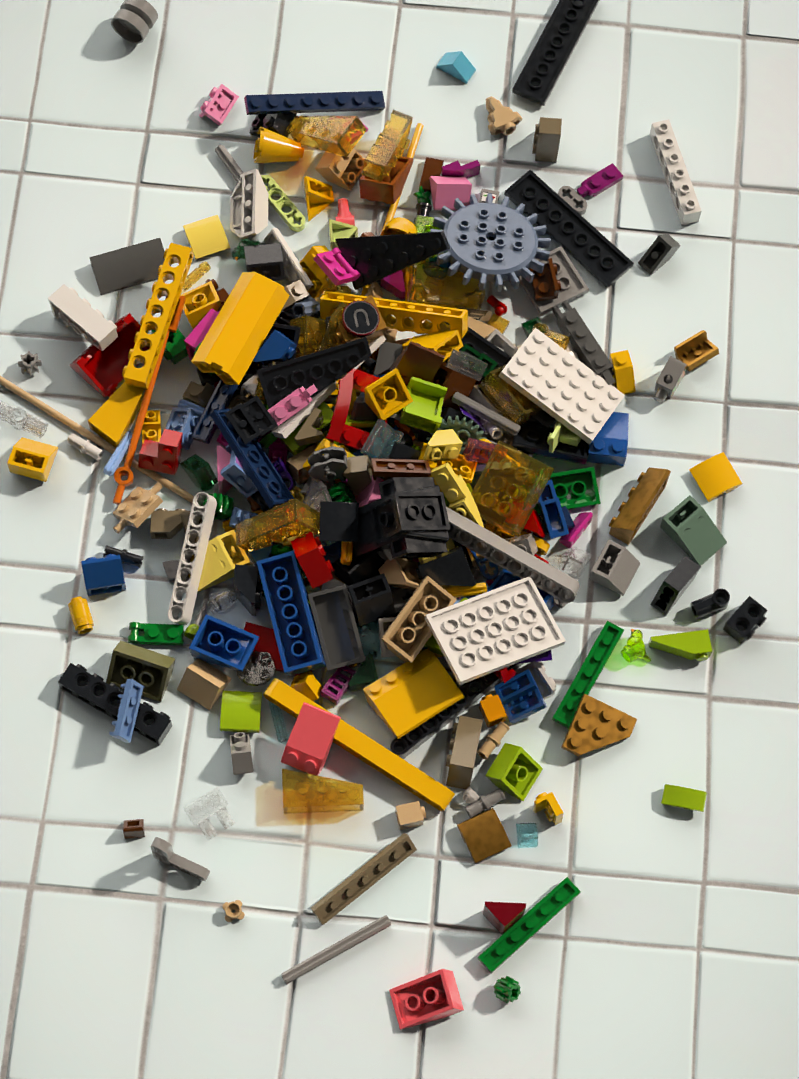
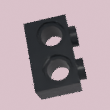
M749 596L725 623L723 630L740 644L745 639L748 641L755 633L753 629L756 626L761 627L766 621L765 615L768 610ZM748 612H755L757 617L750 616ZM742 625L745 628V630L740 631L737 629L736 626Z

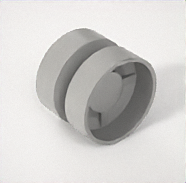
M124 0L120 10L112 18L111 25L115 32L125 40L140 44L149 33V29L157 21L158 13L146 0Z

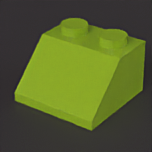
M505 743L485 776L496 787L518 800L524 801L543 768L522 747Z

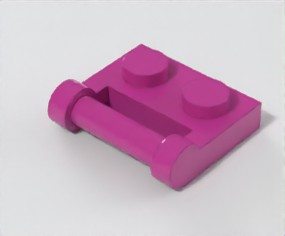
M337 247L331 251L316 254L313 259L335 286L353 282L360 277V273L350 266Z

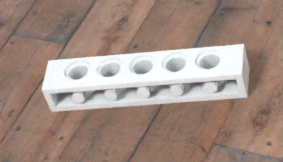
M670 120L654 122L651 125L650 137L681 226L699 222L702 211Z

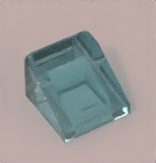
M516 823L518 848L537 847L538 833L536 823Z

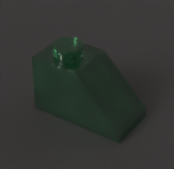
M197 454L180 463L194 485L202 492L212 489L218 483V479L210 464Z

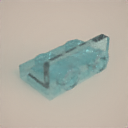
M378 419L360 452L363 455H368L370 461L371 458L388 459L394 443H400L404 433L394 430L384 420Z

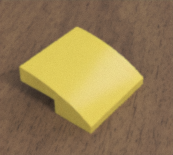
M218 215L183 226L195 260L230 249Z

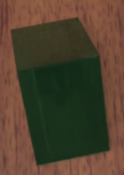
M370 652L365 658L366 661L362 662L349 681V691L362 690L378 680L373 654Z

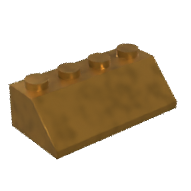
M649 467L646 473L642 472L637 480L639 484L636 488H631L628 493L630 498L627 502L623 501L618 509L620 512L618 517L614 516L609 523V527H611L609 534L627 545L631 543L665 489L671 473L670 470Z

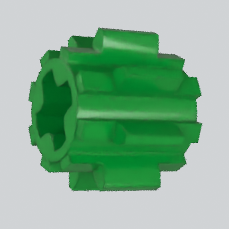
M509 976L501 977L494 985L495 997L507 1004L509 1001L517 1000L519 994H521L519 982Z

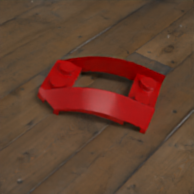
M351 369L347 375L339 380L337 401L326 439L378 457L389 418L384 421L378 419L375 434L349 426L345 422L350 407L352 389L365 393V388L380 379L379 377L358 369Z

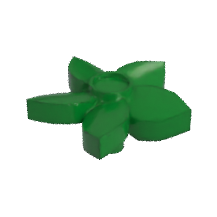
M419 186V192L414 193L418 203L424 202L431 205V200L429 199L431 193L428 191L424 193L423 187Z

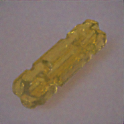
M206 261L202 262L198 268L194 269L186 277L183 290L191 288L192 284H195L204 276V273L211 269V266Z

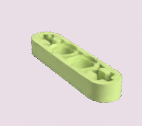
M262 175L263 182L268 183L270 189L268 191L269 204L292 231H302L305 228V217L269 175ZM279 194L281 198L279 200H273L271 198V195ZM288 206L292 210L289 213H284L281 209ZM294 219L297 222L300 221V225H298L297 223L294 224Z

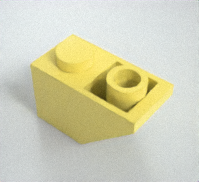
M453 429L436 430L428 442L423 460L457 459L463 443Z

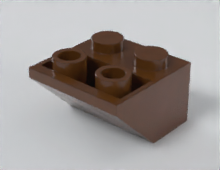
M442 362L431 383L447 388L443 407H451L461 411L459 406L452 402V397L456 392L469 397L477 379Z

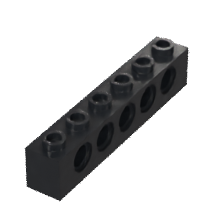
M70 663L58 681L59 687L117 721L120 704L114 706L111 703L115 699L121 700L118 697L119 694H123L120 688L113 683H105L104 679L95 673L91 675L86 672L87 669L82 665ZM82 680L88 681L85 686H79L78 683ZM97 690L105 691L101 696L94 695ZM146 702L140 703L134 731L161 745L172 727L170 717L164 712L158 713L154 711V708ZM149 718L155 720L152 725H146L145 721Z

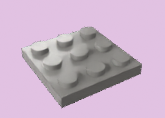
M562 246L550 251L549 258H552L553 264L557 266L558 274L556 279L560 280L561 291H559L557 299L536 302L532 282L529 283L522 276L518 277L520 284L540 315L551 311V307L555 305L557 307L562 306L561 302L565 300L570 302L589 291V288ZM536 259L543 264L547 263V261Z

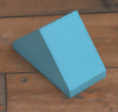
M462 51L445 53L436 68L466 84L476 71Z

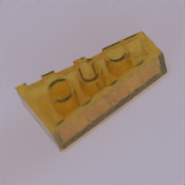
M393 109L390 121H386L383 132H380L376 143L373 144L364 160L361 175L382 182L385 176H389L392 167L396 166L398 158L401 159L404 149L407 150L409 147L410 139L408 137L413 120L412 116Z
M296 116L287 128L294 141L301 143V145L344 157L350 154L367 130L358 116Z
M296 498L291 499L284 504L275 506L266 512H261L250 519H245L243 522L236 524V545L250 552L269 547L271 542H288L290 537L297 536L300 539L306 537V533L313 532L314 534H319L320 512Z

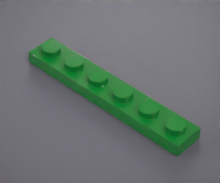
M609 621L606 622L552 718L553 721L569 729L582 695H589L621 638L624 629Z
M566 877L478 956L477 959L492 974L574 900L581 891Z

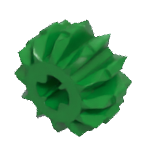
M343 482L334 484L327 490L328 501L357 503L352 491Z
M209 493L217 501L214 520L229 519L234 508L233 499L228 495H222V493ZM207 499L204 500L203 506L207 503Z

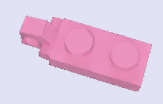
M314 384L306 390L302 386L267 411L279 426L306 407L312 401L310 396L318 390Z

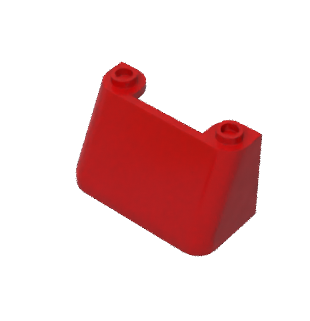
M130 313L114 323L117 326L118 337L109 346L101 351L94 345H90L69 365L103 397L108 396L110 398L117 390L118 383L124 379L122 376L123 369L129 363L128 355L130 349L134 348L135 334L141 328L140 324ZM143 347L141 351H147L150 347Z

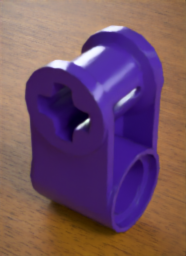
M278 457L277 461L272 464L283 481L290 480L289 491L294 490L296 482L282 458Z

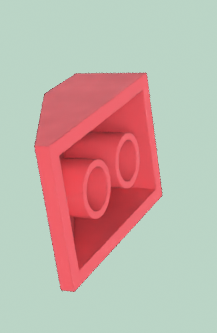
M304 702L286 744L281 762L317 777L324 768L341 717Z
M440 969L389 990L401 1030L446 1018L464 1011L453 971Z

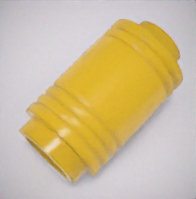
M81 596L72 598L68 607L75 631H78V634L92 631L94 623L87 599Z

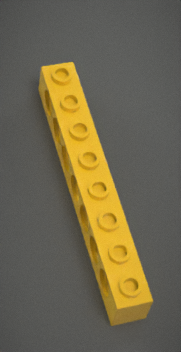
M170 243L169 248L165 249L164 263L159 266L158 280L153 283L152 297L147 300L146 314L141 317L140 331L136 332L134 348L130 349L128 355L129 363L123 369L122 376L126 384L144 389L149 387L194 257L193 250L190 247ZM174 263L179 264L177 267H171ZM167 280H173L170 284L165 283ZM163 296H166V297H167L166 300H163V301H160V300H159V299H160L161 297H163ZM156 313H161V316L153 317ZM150 330H156L153 334H147ZM143 347H150L147 351H141ZM139 363L144 364L141 368H135Z
M325 291L320 298V319L326 320V317L332 316L338 318L339 322H342V314L345 307L357 300L364 301L367 296ZM373 297L386 324V329H397L400 332L412 331L417 334H431L456 329L461 338L468 331V310Z

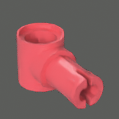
M339 199L338 214L335 217L336 221L355 226L354 215L352 216L349 212L348 199Z

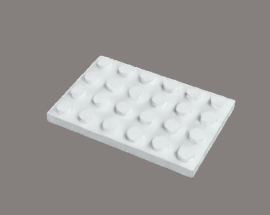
M537 328L532 331L499 374L500 378L589 445L625 396L614 386L608 385L606 380Z
M531 576L425 616V620L459 685L562 646L566 642Z

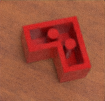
M164 429L159 442L145 439L139 452L138 468L176 475L181 462L183 433Z
M311 531L291 541L296 558L312 589L334 579L331 573L334 571L330 560L326 561L323 557L326 553L318 536L314 537Z

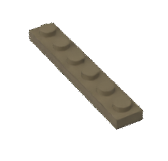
M403 833L313 905L311 910L322 925L327 923L414 853L417 849L410 837Z

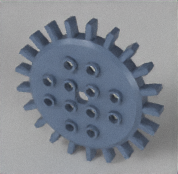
M488 193L485 203H478L476 196L471 194L470 205L467 206L459 198H456L454 208L457 211L455 212L444 205L441 215L448 220L435 216L433 226L442 230L431 229L430 232L444 231L450 249L444 251V254L438 255L436 263L438 266L447 262L452 264L448 268L447 275L449 277L460 271L464 274L463 285L466 286L472 277L479 280V290L483 291L488 281L495 282L497 292H501L503 281L507 280L510 281L514 289H518L519 276H522L531 283L534 274L529 268L539 273L543 272L544 264L536 259L548 261L550 252L537 248H549L551 239L537 238V236L545 235L547 227L546 225L532 226V224L536 223L538 215L534 213L525 218L522 215L525 204L521 203L514 210L508 207L509 197L505 196L500 205L492 203V194ZM486 237H493L495 240L491 241L488 240Z

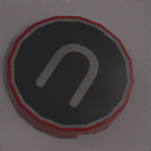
M357 300L349 303L342 314L344 329L355 337L364 338L372 335L380 322L377 309L366 301Z

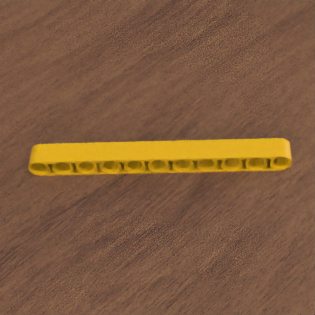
M277 678L272 680L263 693L267 700L296 719L304 702L327 711ZM340 719L333 739L335 744L442 812L445 811L455 796L449 788Z

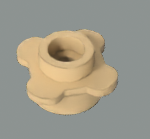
M240 900L223 904V910L226 913L225 920L227 922L244 918L245 914L242 912V902Z

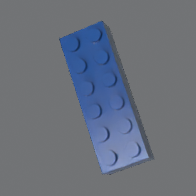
M291 551L256 561L284 673L290 677L326 667L301 566L295 552Z

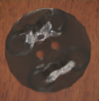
M253 651L243 672L236 670L237 676L241 682L250 686L266 684L275 673V664L271 655L268 652Z

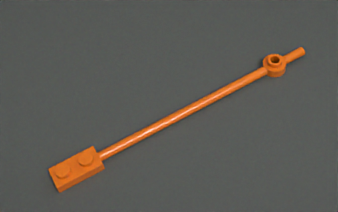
M180 296L149 387L145 389L124 465L114 473V479L118 484L113 500L114 504L119 505L121 503L125 487L130 486L134 481L131 465L169 333L177 332L186 300L185 296ZM128 476L127 480H121V478Z

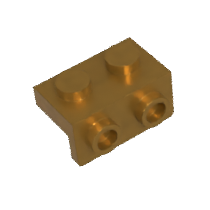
M704 330L674 347L676 359L687 364L686 369L689 372L719 354V349L707 339V333Z

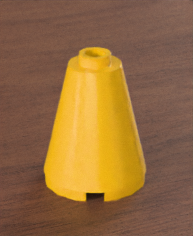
M259 127L257 134H260V138L255 141L254 163L299 161V158H303L304 148L301 147V143L264 127Z

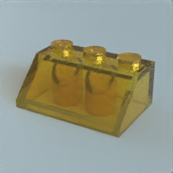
M504 365L489 372L478 386L505 418L518 425H522L542 408L499 377V374L506 366Z

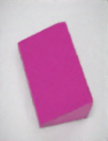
M584 512L578 514L573 521L575 527L568 529L569 534L561 536L559 542L568 549H571L591 523L593 513Z

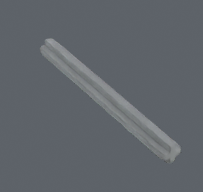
M385 915L283 972L281 975L286 984L292 982L391 925L390 919Z

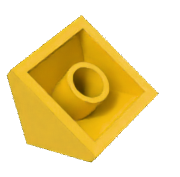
M397 368L365 388V403L381 421H384L413 402Z

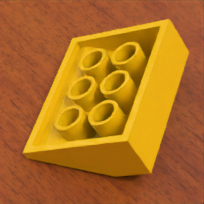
M429 648L418 654L412 663L405 662L363 689L368 704L398 739L464 698L460 689Z

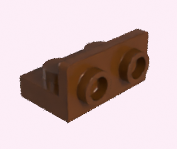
M548 258L542 273L529 268L534 274L532 286L536 302L557 299L558 293L561 291L560 280L556 279L558 274L557 266L553 264L552 258Z

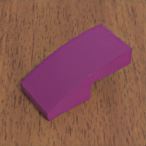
M457 160L443 166L441 176L470 178L480 174L481 165L478 160L461 166Z

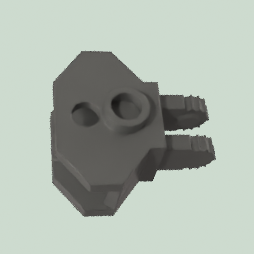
M331 446L314 451L308 458V463L311 466L308 472L311 478L324 480V482L328 481L330 485H334L335 479L338 478L341 482L346 481L347 478L343 477V472L348 466L347 453L344 448Z

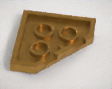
M584 694L561 748L580 756L624 740L631 736L637 719Z

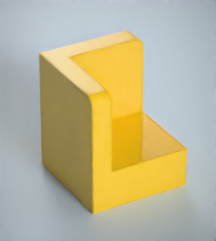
M311 671L294 676L290 686L312 701L319 698L320 691L322 690L321 684Z

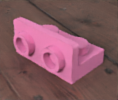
M223 84L217 88L214 87L210 91V99L202 104L200 107L202 111L199 115L201 118L207 116L219 126L223 123L239 98L238 95Z

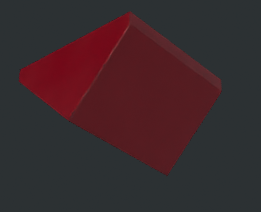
M485 901L483 915L503 935L523 917L526 903Z

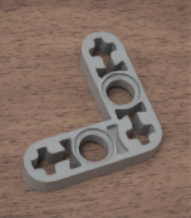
M155 837L150 846L155 859L199 880H207L210 870L175 854L169 842Z

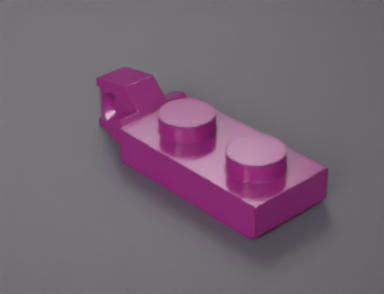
M612 163L581 183V187L577 189V193L583 198L587 195L595 197L621 181L623 175Z

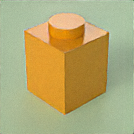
M498 694L484 696L479 702V709L487 728L497 725L500 721L505 722L507 714Z

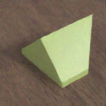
M329 219L331 250L336 247L338 248L335 239L358 237V228L356 226Z

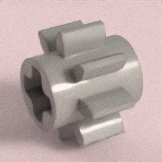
M28 351L27 354L20 355L22 361L18 362V366L22 367V374L26 372L32 376L35 372L39 373L38 366H41L42 362L38 360L37 353L33 355Z

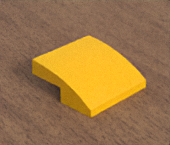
M724 452L689 469L708 502L723 493L731 492L743 484Z

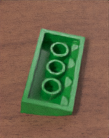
M594 467L532 476L530 484L522 485L521 499L532 504L531 507L537 511V514H540L532 486L549 480L553 482L561 507L566 506L567 509L601 504Z

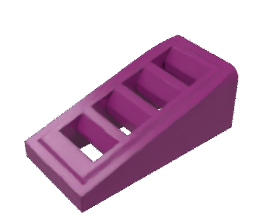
M348 666L337 668L320 691V695L338 705L358 675V672ZM344 670L351 674L350 678L342 674L341 671ZM339 676V677L343 678L344 680H346L347 682H346V683H343L342 681H340L339 679H337V677ZM336 682L337 684L342 686V688H338L337 686L333 685V683ZM332 688L333 690L337 691V695L331 692L329 689Z

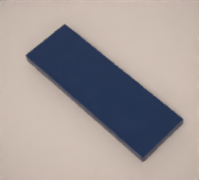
M230 409L214 410L210 414L211 418L268 507L274 508L293 504L296 501L259 442L256 440L245 445L224 414Z

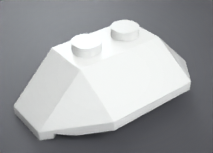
M257 169L242 173L240 181L231 195L230 230L241 239L257 235L268 226L269 194Z

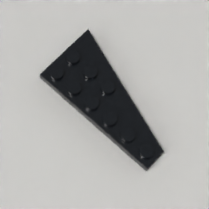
M444 231L335 239L341 255L354 270L360 273V277L352 282L355 290L366 287L450 249Z
M367 337L257 370L268 408L270 409L302 386L306 390L313 384L318 391L310 396L313 398L351 369L372 356Z

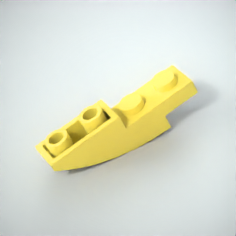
M449 463L432 469V477L450 503L448 508L484 528L476 503L462 476H456Z

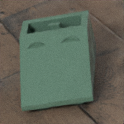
M691 495L662 519L660 528L699 566L703 565L727 544V541L704 508Z

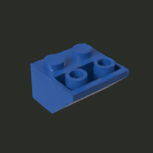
M109 554L104 558L90 557L85 561H81L88 596L126 590L120 555Z

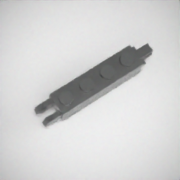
M566 300L561 302L565 310L564 313L556 305L551 307L558 320V328L564 337L569 336L572 349L577 353L580 362L606 380L608 385L614 386L615 380L612 377L614 375L612 371L613 365L575 307L572 308Z

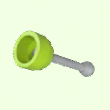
M208 596L203 598L204 603L195 624L189 625L184 632V635L191 640L194 639L199 629L198 625L207 604L211 602Z

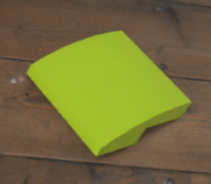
M223 690L220 731L259 733L262 692Z

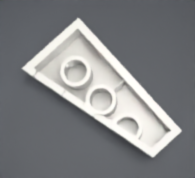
M63 284L48 297L53 316L57 320L61 318L67 327L72 326L78 335L84 334L85 339L99 350L103 351L118 337L117 326L111 320L107 321L98 309L94 310L91 304L85 298L81 299L72 287L68 288Z

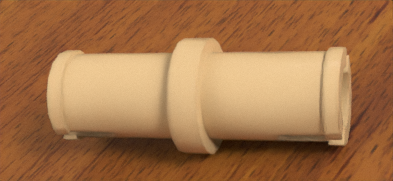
M500 721L493 732L486 736V741L477 751V754L487 760L495 747H499L501 744L500 741L509 731V726Z

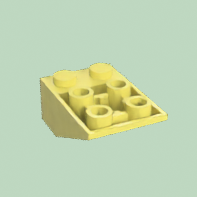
M234 529L216 536L208 542L197 592L233 578L235 564L250 566V560ZM194 555L191 557L190 562L194 560Z

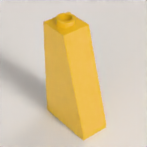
M124 382L88 420L90 429L117 448L125 433L130 430L140 410L145 389Z

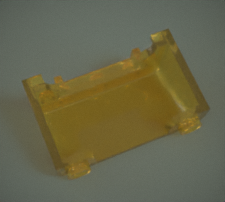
M429 259L410 267L407 302L456 309L458 307L481 309L486 294L485 288L483 291L479 290L478 279L471 277L465 286L462 284L464 275L462 272L458 271L449 277L447 275L448 268L429 265Z

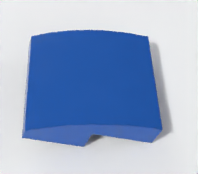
M529 669L512 677L506 683L502 682L494 686L512 725L547 707Z

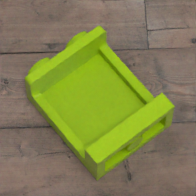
M411 377L407 389L413 402L402 408L399 423L434 434L442 422L440 415L447 388L420 378Z

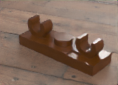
M371 458L370 465L374 481H376L377 477H383L385 481L388 477L431 476L428 460Z

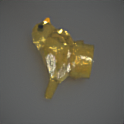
M328 277L326 278L327 287L323 288L320 295L322 297L325 291L351 294L352 291L347 285L335 286Z

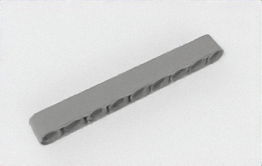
M446 507L450 530H448L449 538L522 579L531 576L536 587L562 602L570 603L574 601L580 587L576 579Z

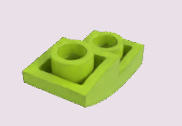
M665 784L661 804L704 812L707 792Z

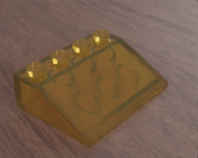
M499 440L471 493L481 518L505 532L519 537L554 468Z

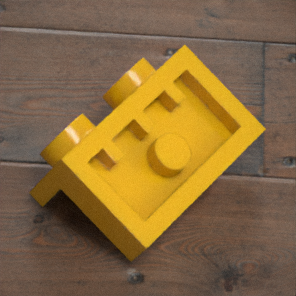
M544 792L538 795L534 801V813L546 809L544 813L549 822L553 821L554 825L561 823L563 811L553 793L547 794Z

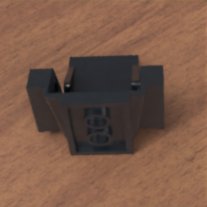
M392 477L378 483L381 499L359 507L358 542H352L355 557H361L388 548L391 549L392 558H429L447 552L446 542L449 540L448 530H450L444 494L440 492L439 485L434 484L433 477Z

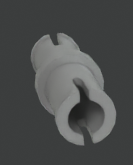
M498 788L486 796H480L478 801L466 806L465 810L469 817L472 818L484 810H490L491 806L506 798L502 790Z

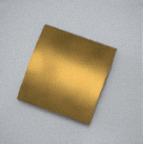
M493 808L457 824L463 841L466 843L475 863L511 847L507 834Z

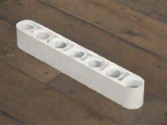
M205 492L197 493L193 499L168 610L169 620L179 625H187L192 618L217 506L216 499ZM207 499V503L203 506L204 500ZM203 517L202 523L199 524V520ZM197 536H199L198 542H197V543H194V542H195V538H196ZM194 555V560L190 562L191 557ZM190 574V579L186 581L187 575ZM186 592V597L182 600V595ZM182 612L181 618L178 619V614Z

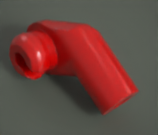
M494 295L487 299L486 302L495 309L494 311L497 316L507 313V306Z

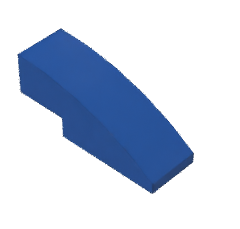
M552 480L533 485V493L550 539L568 535L567 524Z

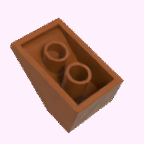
M379 153L359 179L360 198L394 204L402 193L413 164V158Z

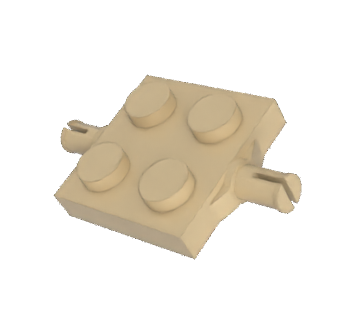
M157 482L150 490H145L139 486L134 489L113 512V515L121 520L113 528L114 531L119 534L126 526L138 528L163 502L160 496L156 495L163 486Z

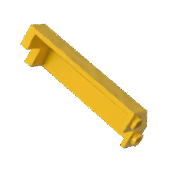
M242 272L191 362L202 373H215L226 385H239L290 296L284 290L285 288L259 273Z

